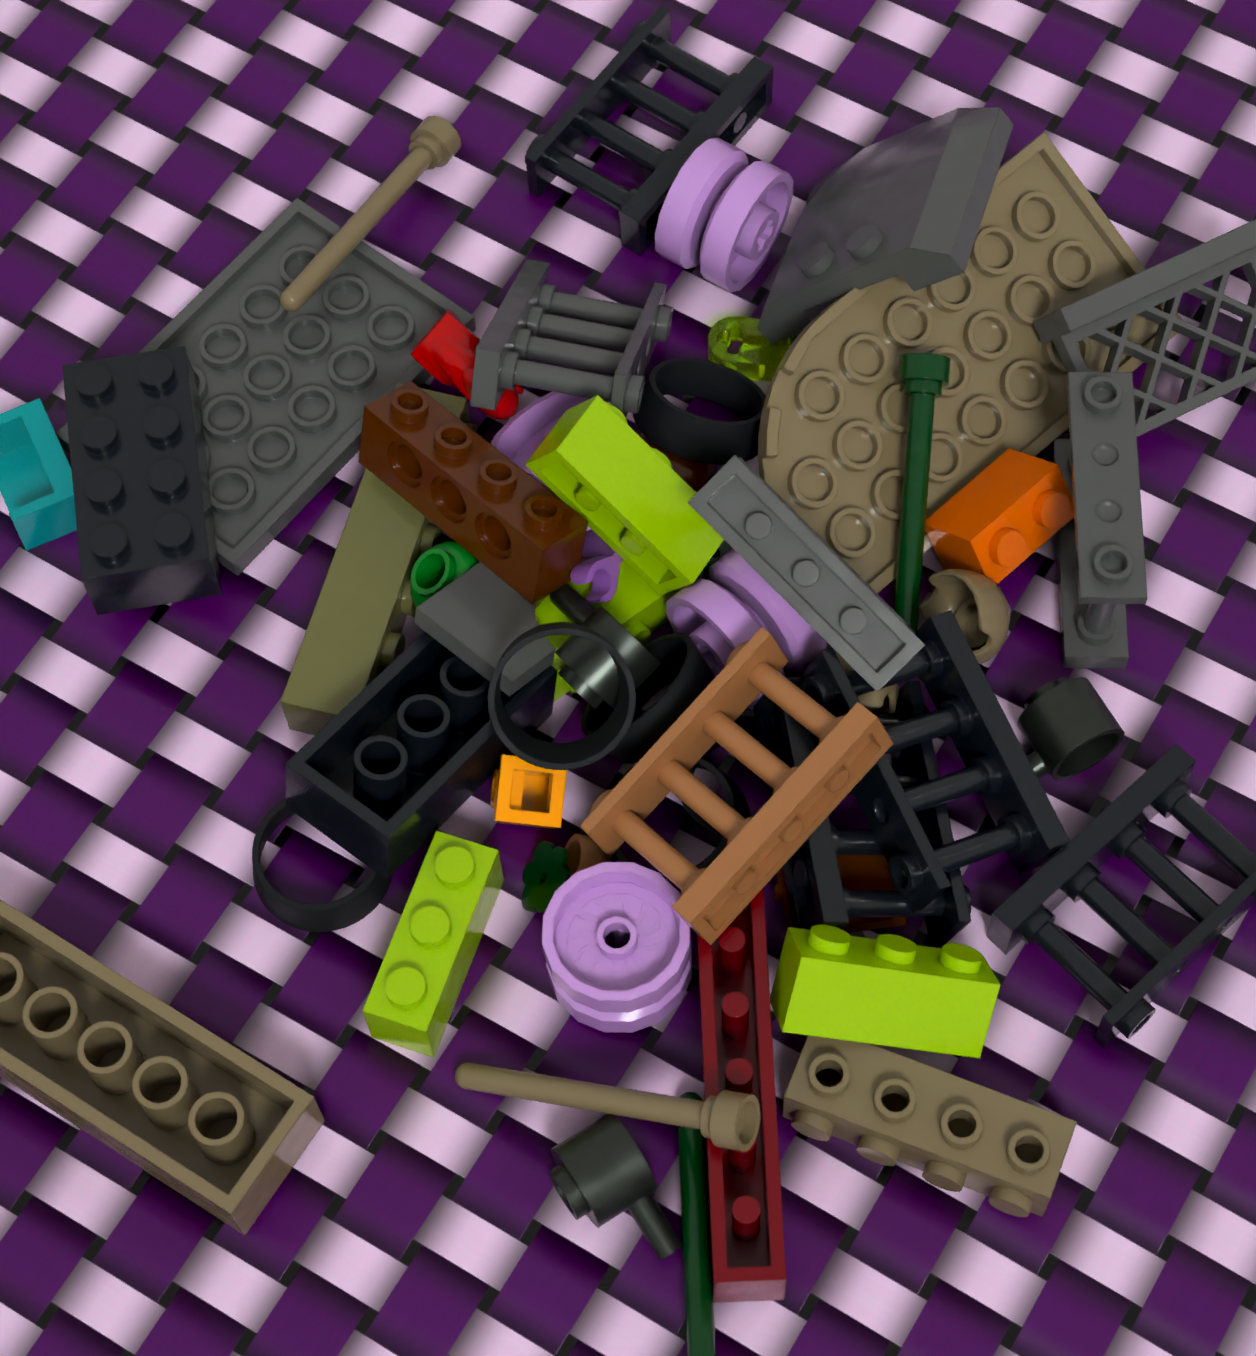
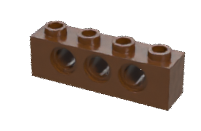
M412 381L364 406L359 463L532 605L571 581V571L576 564L581 562L588 527L586 519Z

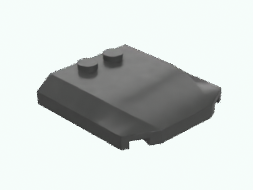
M1000 107L957 108L865 147L813 185L766 300L757 327L762 335L771 344L799 335L821 313L824 303L843 296L854 287L860 290L900 275L911 289L916 291L964 273L1014 125Z

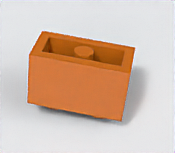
M1008 448L926 519L925 531L943 570H972L985 575L999 584L1074 518L1073 498L1058 464Z

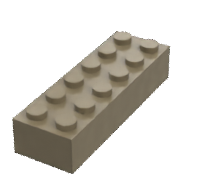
M0 899V1077L245 1236L325 1122L314 1096Z

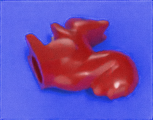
M448 308L426 335L414 346L410 355L438 381L446 386L457 388L470 401L475 352L481 339L458 319L456 314ZM516 385L514 391L506 389L495 411L483 408L478 409L491 418L507 420L516 414L519 407L518 394H523L524 389L520 385Z

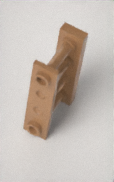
M763 627L749 641L739 644L731 652L724 669L615 788L605 791L596 799L590 809L589 816L580 825L582 830L609 857L626 842L681 890V894L672 908L710 946L894 744L878 717L859 702L845 716L836 718L779 673L789 661L773 636ZM760 693H763L820 739L819 745L800 766L790 768L734 722ZM715 742L774 789L773 796L754 817L745 819L689 772ZM670 791L728 840L727 846L707 868L699 870L644 822L647 816Z

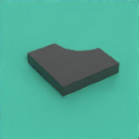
M479 562L416 607L414 623L480 675L491 681L495 668L507 647L518 636L538 626L534 614L535 609L546 597L532 605L483 563ZM546 637L525 645L504 666L501 674L500 690L509 697L553 664L556 648Z

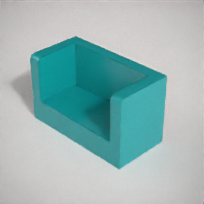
M40 398L0 414V492L26 551L77 530L72 470Z

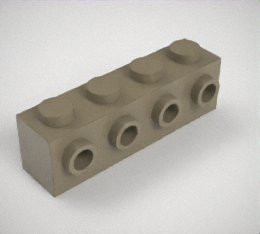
M808 1036L784 1095L782 1117L792 1120L791 1126L807 1137L820 1141H829L831 1136L857 1145L856 1151L861 1156L877 1164L895 1166L898 1161L922 1170V1177L939 1188L960 1192L963 1187L987 1195L989 1196L988 1202L994 1208L1016 1217H1028L1030 1212L1043 1217L1077 1121L873 1044Z

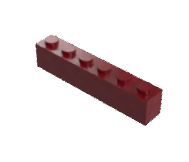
M762 888L711 946L697 934L704 1101L710 1095L718 1096L724 1090L753 1094L759 1101L761 1115L756 1140L753 1146L746 1152L716 1147L711 1139L706 1138L714 1303L785 1299L786 1264L764 890Z

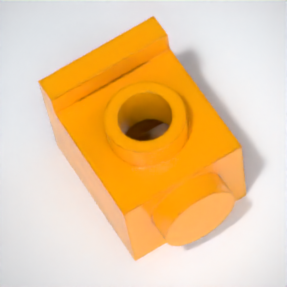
M502 754L499 769L494 771L491 786L490 807L495 809L494 821H499V823L549 829L561 828L567 770L545 769L532 765L517 756Z

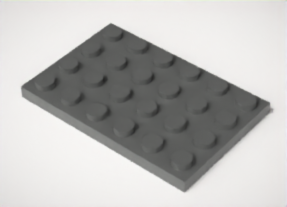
M298 198L139 352L179 346L186 347L198 384L218 562L237 576L360 450L364 406L395 390L397 383L406 384L412 381L420 388L432 376L410 353L442 314L449 308L472 332L476 330L475 317L363 241L358 244L298 311L290 312L285 310L280 303L282 292L341 229L339 225ZM66 423L56 435L61 447L70 453L68 425Z

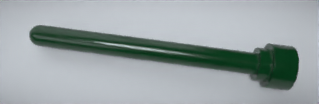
M930 353L902 354L900 356L898 382L904 384V395L909 396L910 400L894 611L915 632L918 630L935 398H939L942 395V387L949 385L950 358Z
M685 1092L680 1096L703 1101L700 1095L695 1092ZM677 1126L687 1356H716L706 1139L703 1137L700 1129Z

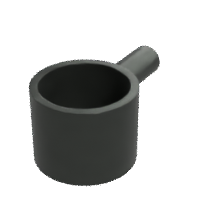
M569 583L551 593L550 601L572 623L592 629L604 637L617 650L630 669L635 690L661 664L601 605L595 609ZM571 635L555 652L566 664L558 674L595 709L603 700L614 709L619 694V675L614 660L609 652L597 643L586 638Z
M1061 677L1044 684L1028 697L1024 704L1025 710L1017 721L1019 729L1034 750L1027 758L1038 779L1049 773L1054 780H1064L1090 769L1111 754L1121 743L1125 735L1123 729L1093 685L1084 677L1071 680Z
M604 1115L551 1149L552 1157L557 1166L548 1171V1175L562 1201L576 1220L587 1215L592 1223L599 1228L628 1209L659 1261L683 1246L652 1193L658 1190V1186L650 1167L626 1128L615 1115Z

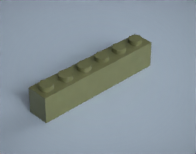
M397 383L395 389H397L398 387H400V386H402V385H404V384ZM421 388L478 434L477 424L471 423L467 398ZM367 468L365 469L280 701L289 729L316 735L404 652L405 636L401 633L407 615L415 617L416 611L410 595L413 566L420 555L442 541V530Z

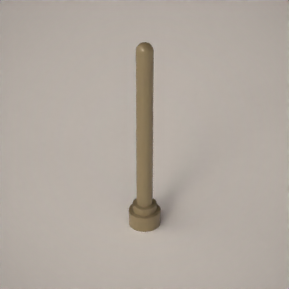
M428 116L412 132L409 145L410 153L282 292L280 303L285 310L290 312L298 311L426 169L443 167L454 157L461 148V139L456 129L448 121L438 116Z
M471 1062L461 1064L455 1072L456 1083L466 1090L700 1129L703 1137L711 1139L714 1146L730 1150L748 1151L756 1140L760 1126V1105L757 1097L753 1094L724 1090L718 1096L710 1095L705 1101Z

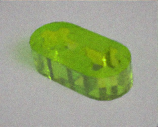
M740 316L726 317L716 322L710 329L708 334V360L729 367L750 380L771 382L780 361L798 335L771 344L757 329L760 319ZM732 340L742 342L738 354L727 353V348Z

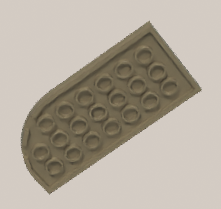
M1045 132L1032 139L999 167L964 273L913 291L900 275L860 290L854 287L828 306L801 331L780 361L769 385L761 413L758 434L760 477L877 594L896 578L910 400L909 396L904 395V384L898 382L900 356L907 353H930L950 358L949 385L942 387V395L939 398H935L926 510L927 519L1008 448L1035 457L1069 428L1068 374L1053 341L1042 344L1033 322L1146 270ZM1166 301L1154 307L1163 311ZM1177 313V314H1176V317L1179 318V319H1181V320H1183V319L1180 317V315ZM1135 315L1127 340L1152 350L1159 324L1140 315ZM1117 324L1105 330L1115 334ZM1171 330L1169 340L1178 332ZM1089 337L1077 342V347L1086 367L1097 372H1103L1110 347ZM1123 353L1117 372H1133L1144 362ZM926 531L923 554L932 547Z

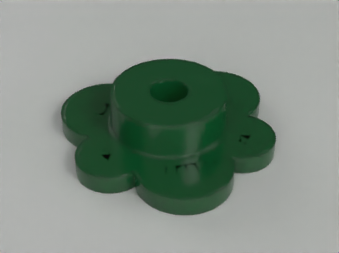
M542 841L536 847L533 862L526 865L522 875L523 883L526 885L522 893V906L526 911H538L544 914L554 892L570 878V870L566 864L568 852L565 848L556 847L554 843L549 841Z

